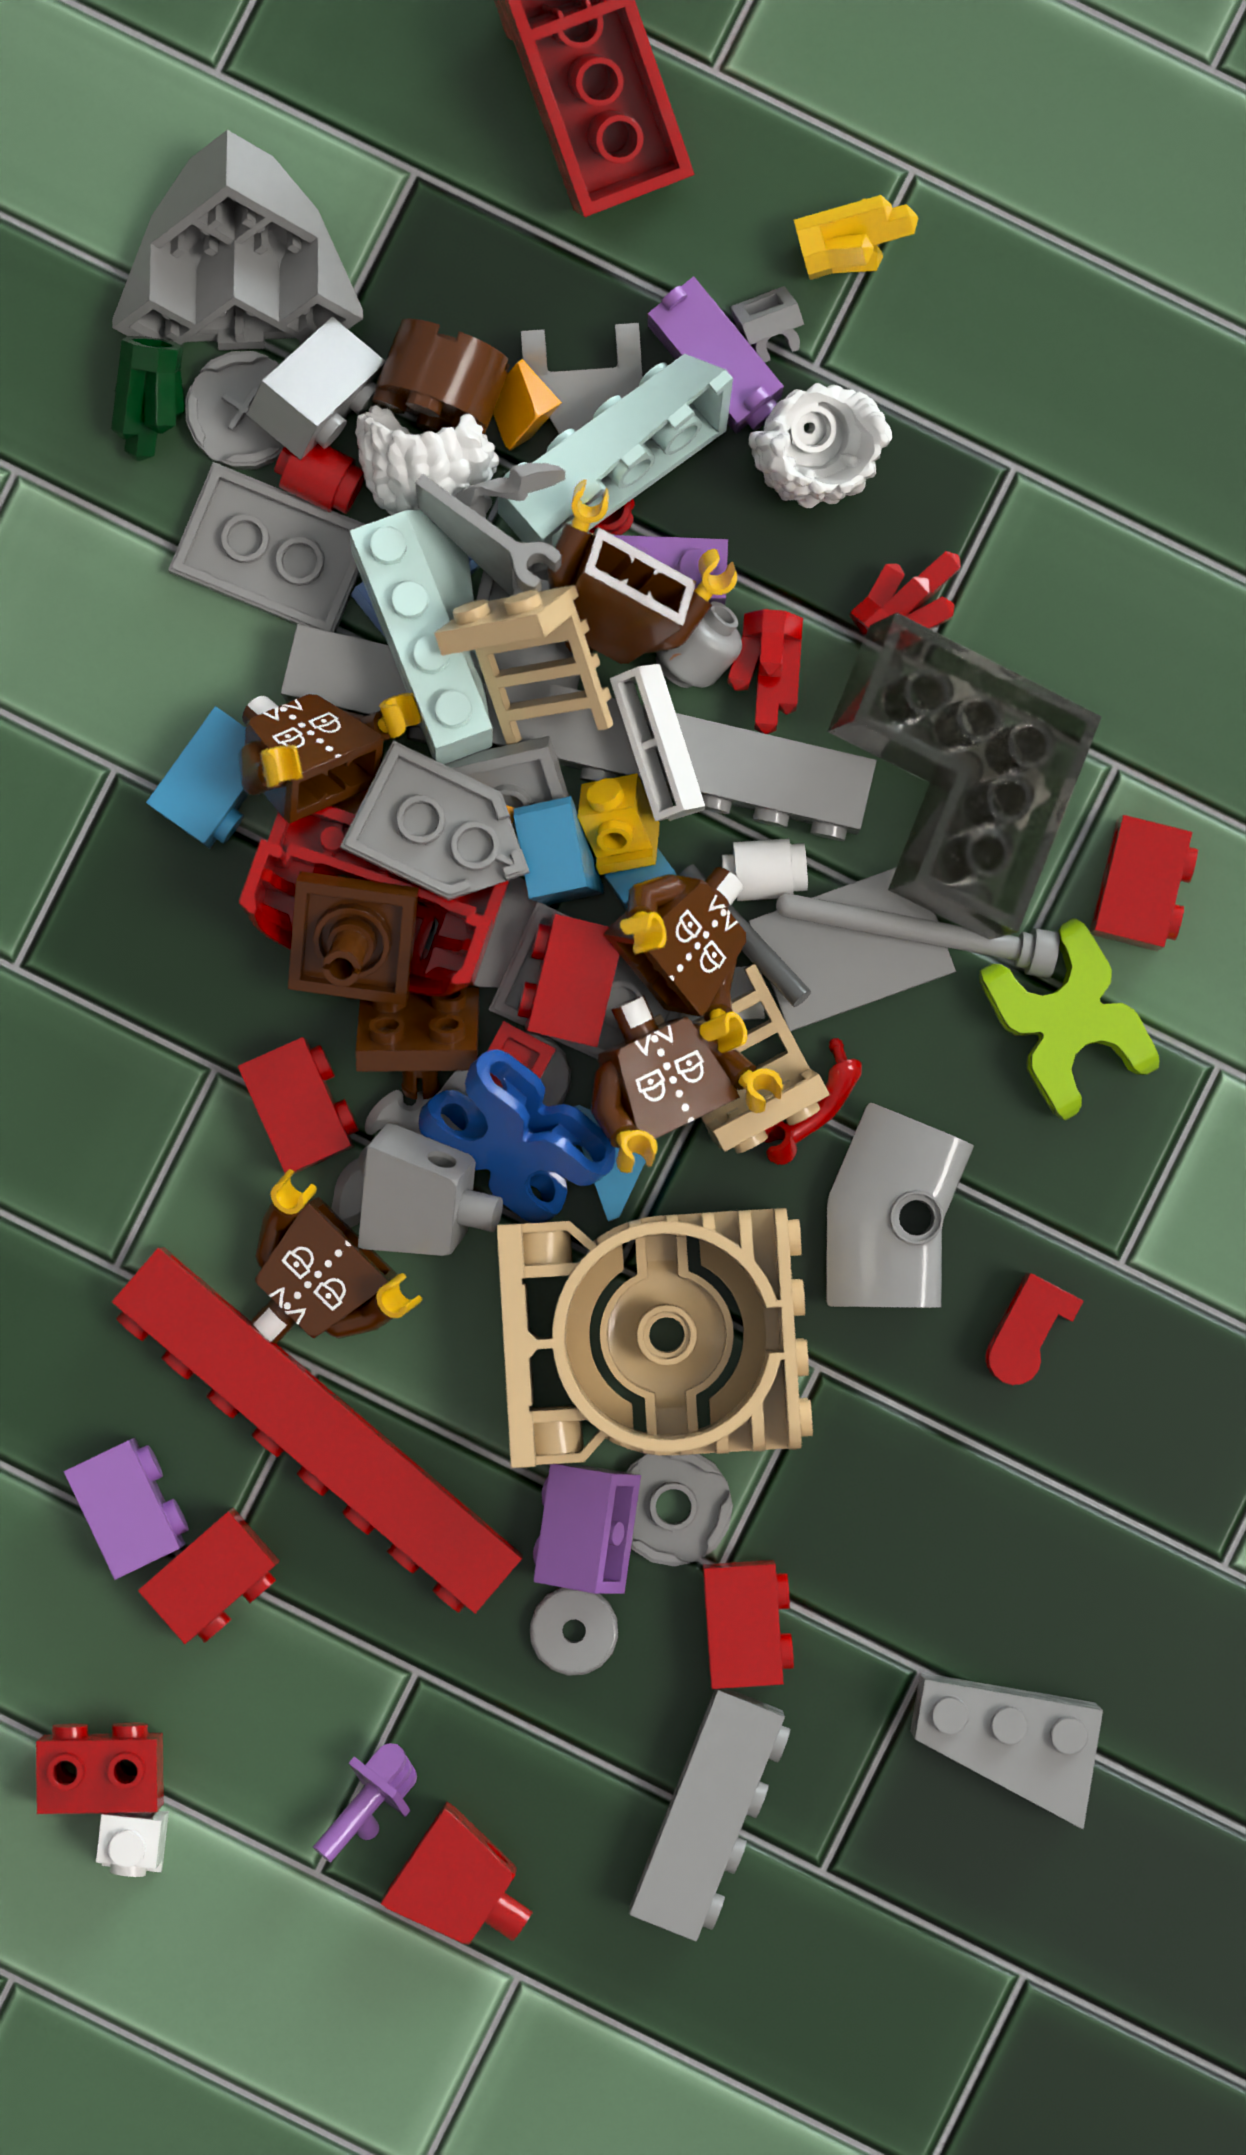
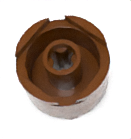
M403 319L383 366L372 402L383 409L388 408L394 413L404 414L405 411L418 416L415 425L419 429L438 433L445 427L455 429L459 425L461 416L471 414L475 418L476 423L482 426V434H485L507 378V372L510 364H507L508 358L489 344L460 331L457 338L438 334L439 324L419 319Z

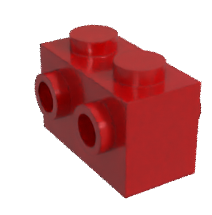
M139 1722L112 1724V1733L88 1734L87 1724L69 1723L52 1725V1734H44L36 1741L37 1814L158 1812L164 1805L163 1733H148V1724ZM123 1760L132 1761L137 1767V1773L127 1771L123 1765ZM64 1761L73 1763L77 1769V1774L69 1773L65 1769Z

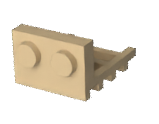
M575 585L540 592L538 590H530L511 597L490 601L484 599L463 604L452 611L454 618L434 633L441 655L475 650L506 745L519 743L522 740L517 720L591 708L598 731L609 729L614 725L606 703L611 699L609 688L601 687L595 669L600 665L598 654L590 653L584 635L589 631L587 620H579L573 601L578 597ZM569 641L574 657L502 670H499L494 656L496 653ZM580 675L585 691L510 703L505 687Z
M755 964L744 968L753 989L732 999V1010L738 1014L761 1002L769 1020L747 1031L746 1043L736 1049L742 1052L777 1033L786 1051L756 1066L757 1070L767 1068L778 1073L782 1079L783 1088L781 1099H777L769 1090L762 1089L756 1091L766 1101L764 1112L754 1113L749 1110L745 1099L746 1089L737 1090L740 1098L701 1116L713 1143L724 1152L734 1148L737 1154L750 1150L764 1142L768 1138L765 1130L786 1119L789 1125H794L811 1117L820 1110L817 1102L830 1095L820 1075L809 1068ZM661 1014L654 1017L657 1025L665 1022ZM704 1016L693 1020L692 1022L702 1024L706 1021L704 1020Z

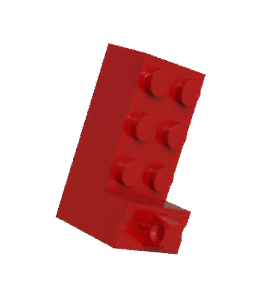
M494 0L506 37L513 40L575 212L583 217H587L695 175L635 0Z

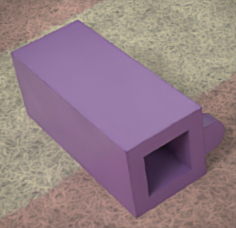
M693 276L682 286L679 285L671 290L662 299V302L648 313L647 326L675 360L683 354H687L726 369L733 377L727 424L735 434L747 425L755 431L765 424L766 418L777 404L776 402L782 397L784 386Z

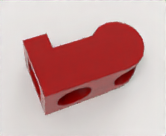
M1026 1272L988 1344L985 1360L990 1374L997 1380L1010 1385H1019L1030 1381L1039 1371L1041 1364L1040 1348L1057 1316L1073 1322L1084 1301L1044 1279Z

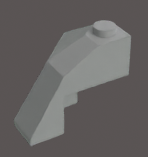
M226 130L188 160L152 214L114 313L112 328L127 336H146L164 339L183 345L184 342L217 341L218 350L265 349V339L296 338L301 345L331 317H334L344 327L350 329L363 319V309L318 209L272 155Z

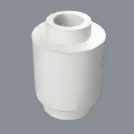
M789 838L733 842V854L722 855V868L733 873L741 881L744 888L737 896V901L778 899L784 894L808 890L807 860L804 843L790 844Z

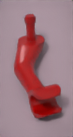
M839 1038L829 1041V1049L833 1053L837 1064L831 1067L828 1072V1081L825 1086L830 1095L817 1102L820 1110L811 1117L794 1125L781 1121L765 1130L768 1138L764 1142L770 1143L779 1139L783 1140L781 1144L772 1146L766 1151V1155L772 1163L785 1165L792 1161L797 1152V1143L821 1128L837 1114L861 1077L862 1063L857 1059H847L844 1044Z

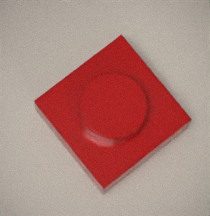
M503 1021L488 1051L502 1050L510 1054L540 1079L556 1052V1048ZM490 1073L492 1081L497 1086L503 1088L501 1081Z

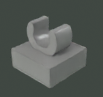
M785 286L730 306L738 331L752 345V348L764 362L770 361L767 342L775 335H784V339L792 352L799 350L800 339L794 328L804 325L798 303Z

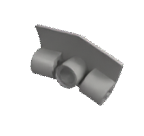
M869 1103L866 1106L829 1193L827 1202L826 1303L828 1306L941 1307L943 1221L974 1145L877 1104ZM913 1200L925 1204L931 1214L929 1227L919 1235H911L904 1231L899 1221L901 1209L906 1203Z

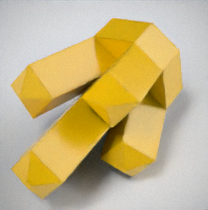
M882 195L868 199L864 198L854 203L794 219L810 280L833 273L877 271L883 259V253L877 244L914 234L918 222L917 214L907 204L892 208V205Z

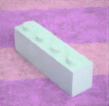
M683 354L669 365L662 362L654 366L641 379L639 387L623 398L617 395L605 401L595 412L593 420L577 431L568 429L559 434L549 444L547 453L533 462L560 466L565 471V480L554 486L528 493V497L523 501L498 497V514L523 543L544 542L555 547L564 524H571L575 516L571 506L574 488L578 482L586 479V487L583 496L580 498L581 502L586 506L598 505L602 501L606 488L609 492L607 513L603 519L591 523L589 531L726 432L733 377L726 369L687 354ZM510 471L503 478H509Z
M405 510L350 530L351 553L406 692L414 695L422 719L419 725L433 760L444 765L492 747L493 727L489 720L484 676L475 650L441 655L434 634L454 618L452 612L454 609L474 601L468 555L421 510Z

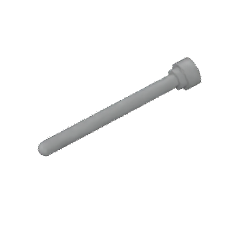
M784 894L776 902V909L783 917L1014 960L1015 967L1024 968L1026 975L1050 979L1054 972L1059 952V933L1033 928L1031 933L1021 932L1019 937L793 894Z

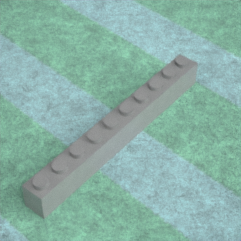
M297 624L281 690V695L285 701L291 702L307 694L319 695L343 711L367 716L380 711L379 704L385 699L407 693L388 645ZM484 679L489 720L493 727L492 747L488 749L506 746ZM542 681L505 687L510 703L581 691ZM611 698L606 702L614 725L605 730L598 731L591 708L516 721L522 738L520 742L550 736L559 765L582 770L580 779L583 781L594 782L605 778L638 773L643 784L615 698ZM641 705L651 738L653 739L655 737L645 706ZM676 713L704 800L705 810L729 814L731 805L754 811L752 820L782 828H787L789 819L812 824L811 834L836 841H845L846 833L856 835L859 833L877 760ZM419 724L406 727V729H409L407 739L427 745ZM656 750V754L672 800V790L664 769V765L659 750Z

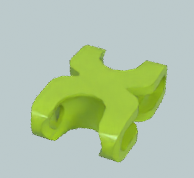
M1075 918L1061 924L1058 930L1060 937L1059 949L1066 966V974L1063 985L1054 993L1041 996L1027 992L1015 979L1010 969L1002 964H990L979 971L980 985L1002 1027L1015 1036H1038V1041L1027 1056V1071L1053 1114L1063 1121L1077 1115L1082 1106V1096L1076 1087L1071 1069L1075 1055L1085 1045L1098 1043L1111 1047L1122 1059L1127 1069L1138 1075H1148L1159 1068L1158 1052L1136 1011L1124 1003L1102 1004L1100 1002V998L1111 984L1112 969L1084 923Z

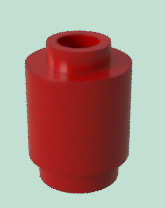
M319 444L312 448L301 460L286 447H283L274 468V472L281 475L279 488L329 513L337 509L347 514L353 506L365 480L363 470L355 466L356 459L330 446L324 449Z

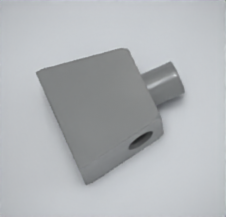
M387 1123L367 1147L358 1248L439 1256L452 1254L467 1234L468 1227L495 1232L502 1214L503 1199L502 1197L473 1191L476 1162L470 1154L396 1124Z

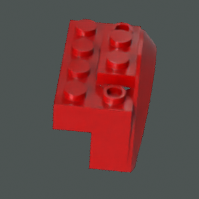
M329 806L289 824L279 812L277 813L268 841L261 839L239 900L240 905L256 929L274 942L291 950L295 887L300 871L331 876L343 874L354 879L418 887V901L422 902L425 906L417 904L410 993L428 996H447L468 987V985L474 986L510 880L452 900H447L341 849L340 846L356 816L355 814ZM436 918L439 924L426 958L421 960Z

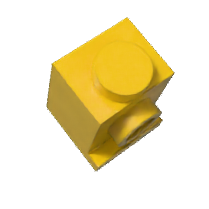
M638 773L581 784L578 820L597 858L596 868L599 875L656 865L660 822L654 819L646 791Z

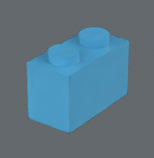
M216 706L146 802L152 809L209 849L216 840L225 844L234 834L244 818V815L238 809L249 795L242 787L238 759L240 750L245 746L246 727Z

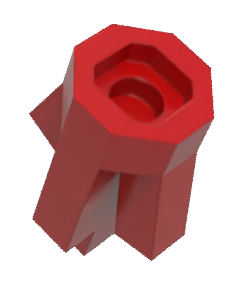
M945 551L920 575L913 577L897 593L896 591L905 574L899 564H885L869 595L850 612L849 616L860 632L888 659L907 642L952 619L955 605L943 596L922 608L920 607L960 570L961 565L958 554Z
M762 609L744 613L741 639L742 650L738 658L733 662L728 675L727 683L735 691L748 690L758 664L754 729L764 734H770L777 730L778 710L785 715H789L797 709L803 618L787 611Z

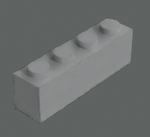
M728 1688L714 1689L629 1905V1914L631 1916L696 1942L702 1927L713 1930L725 1896L716 1893L724 1871L735 1874L747 1840L738 1837L745 1817L748 1815L757 1818L767 1794L769 1785L760 1782L767 1761L770 1759L777 1763L779 1762L789 1738L791 1729L782 1726L785 1718L783 1710Z

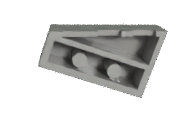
M920 1673L910 1729L915 1740L1084 1829L1103 1710L1095 1702Z

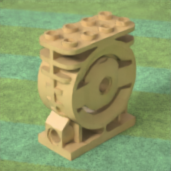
M786 1208L645 1217L619 1225L602 1234L594 1241L571 1221L497 1225L511 1468L585 1462L605 1438L616 1445L643 1454L692 1455L705 1453L726 1454L738 1451L759 1452L787 1448L789 1450L801 1449V1437L813 1436L811 1401L808 1398H799L798 1376H809L807 1340H804V1338L795 1339L794 1316H805L803 1279H792L790 1256L801 1255L799 1219L788 1220ZM571 1235L590 1251L580 1262L573 1263ZM686 1235L699 1239L701 1266L714 1273L731 1291L740 1310L743 1324V1344L737 1366L725 1385L709 1398L710 1425L698 1429L696 1395L716 1381L726 1367L733 1347L734 1330L729 1309L719 1292L705 1279L688 1271ZM635 1239L637 1275L624 1282L608 1301L600 1325V1344L605 1362L614 1377L628 1390L645 1398L647 1432L634 1429L632 1403L616 1393L604 1380L595 1364L590 1346V1323L596 1302L609 1282L624 1270L622 1244ZM569 1276L555 1310L553 1336L539 1337L530 1329L527 1283H524V1278ZM665 1317L679 1321L684 1331L683 1341L680 1346L668 1352L655 1348L649 1338L650 1328L653 1323ZM553 1348L559 1377L574 1405L532 1407L534 1403L532 1355L537 1349ZM582 1420H588L599 1429L585 1446L583 1443Z

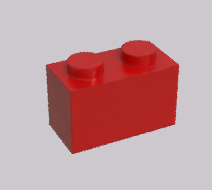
M1122 815L1117 819L1089 930L1090 933L1094 936L1154 951L1164 948L1166 939L1175 941L1184 913V906L1175 904L1180 882L1190 883L1198 856V849L1189 847L1193 832L1127 815Z
M552 914L550 925L538 924L531 958L541 960L536 983L525 981L517 1011V1016L527 1018L524 1030L598 1047L620 955L604 935L609 928L608 926L559 914Z
M301 1037L238 1065V1069L284 1173L292 1169L295 1171L294 1174L355 1147L350 1135L358 1132L359 1128L346 1099L335 1102L326 1081L335 1077V1074L321 1044L311 1048L308 1040Z
M233 1507L138 1591L184 1644H187L196 1635L206 1643L232 1620L224 1611L241 1595L250 1604L276 1581L269 1571L280 1560Z
M774 1560L703 1564L711 1688L783 1685V1669H794L792 1634L780 1633L779 1610L790 1609L788 1574H776Z

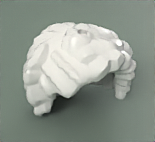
M815 383L807 391L793 390L785 399L779 401L766 418L764 431L750 433L749 446L752 448L755 467L764 473L765 483L768 487L774 488L782 500H797L800 506L812 508L822 501L828 504H837L845 495L852 496L862 492L866 485V479L872 478L876 474L875 461L880 458L881 449L890 443L892 431L885 422L883 412H880L874 400L866 394L843 389L841 386L834 384L825 387L821 383ZM808 422L809 429L805 432L804 425Z
M379 405L370 406L369 412L358 416L355 430L359 448V462L364 472L366 487L373 493L375 503L381 509H386L390 515L405 510H420L417 503L415 482L422 474L453 496L473 484L491 480L499 465V457L494 452L495 446L488 441L487 435L482 434V426L476 423L475 418L471 414L461 416L459 425L455 429L445 427L438 433L425 431L417 435L410 434L407 428L402 427L391 410L388 408L382 409Z

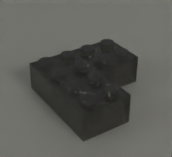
M894 613L869 626L827 732L930 783L888 891L989 940L1018 933L1102 716L899 613Z

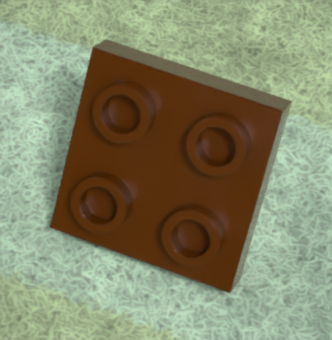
M300 871L295 887L288 989L406 1006L410 993L419 888Z
M479 987L463 988L447 996L409 993L406 1006L360 999L356 1040V1072L402 1071L403 1082L401 1088L402 1093L406 1097L417 1099L418 1078H422L423 1099L434 1097L440 1090L438 1071H468L470 1065L478 1058Z

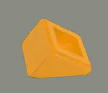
M523 359L518 361L507 374L493 413L502 440L509 451L531 439L562 403Z

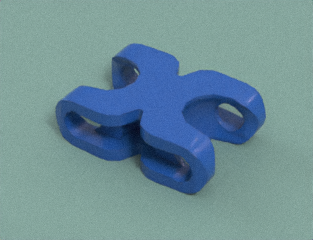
M502 1050L487 1051L470 1065L465 1081L467 1096L456 1090L442 1091L431 1098L421 1108L419 1114V1130L423 1136L470 1154L476 1162L475 1170L488 1169L491 1172L488 1186L492 1194L502 1197L503 1204L530 1223H545L562 1210L568 1191L566 1179L578 1186L592 1185L607 1175L613 1169L615 1163V1147L611 1145L602 1129L575 1107L566 1104L545 1106L543 1100L546 1089L542 1080L513 1056ZM490 1073L501 1081L503 1089L492 1081ZM441 1114L447 1116L461 1130L450 1128L444 1122ZM573 1145H580L585 1148L593 1161L587 1159ZM531 1186L541 1193L543 1201L533 1194Z

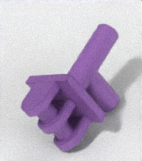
M394 1743L383 1745L366 1765L356 1757H353L349 1762V1765L365 1786L313 1846L314 1850L331 1863L355 1834L363 1840L373 1839L378 1834L379 1824L373 1813L383 1801L404 1817L411 1811L403 1798L415 1785L417 1772L399 1745Z

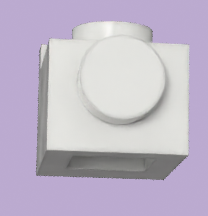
M169 1811L102 1813L96 1863H102V1866L110 1867V1873L120 1876L143 1877L146 1876V1871L162 1872Z

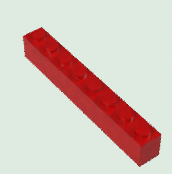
M158 1247L113 1299L112 1303L122 1311L116 1320L125 1329L141 1341H144L148 1335L152 1336L167 1349L161 1358L174 1371L186 1380H189L195 1373L212 1388L206 1397L216 1407L232 1419L239 1412L257 1427L251 1435L258 1443L278 1458L286 1451L302 1465L297 1475L321 1496H324L329 1489L347 1504L342 1513L350 1522L367 1535L374 1528L393 1543L387 1552L409 1572L414 1574L421 1567L438 1583L432 1589L433 1592L456 1612L459 1613L466 1606L476 1614L522 1560L523 1554L282 1347L266 1339L247 1317L165 1247Z

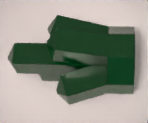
M127 336L121 341L111 429L122 439H126L124 451L136 461H143L154 457L157 433L163 434L176 426V417L185 412L181 376L184 346L173 341L146 336Z

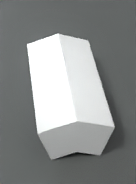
M660 664L638 666L610 678L655 821L666 819L672 821L705 810L704 800ZM634 684H638L640 694L648 715V719L655 737L653 739L651 738L648 725ZM656 750H659L676 803L675 806L672 804Z

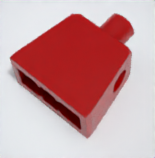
M449 1802L445 1803L383 1895L381 1905L388 1910L467 1945L471 1943L483 1923H486L513 1942L533 1912L505 1893L516 1875L517 1867Z

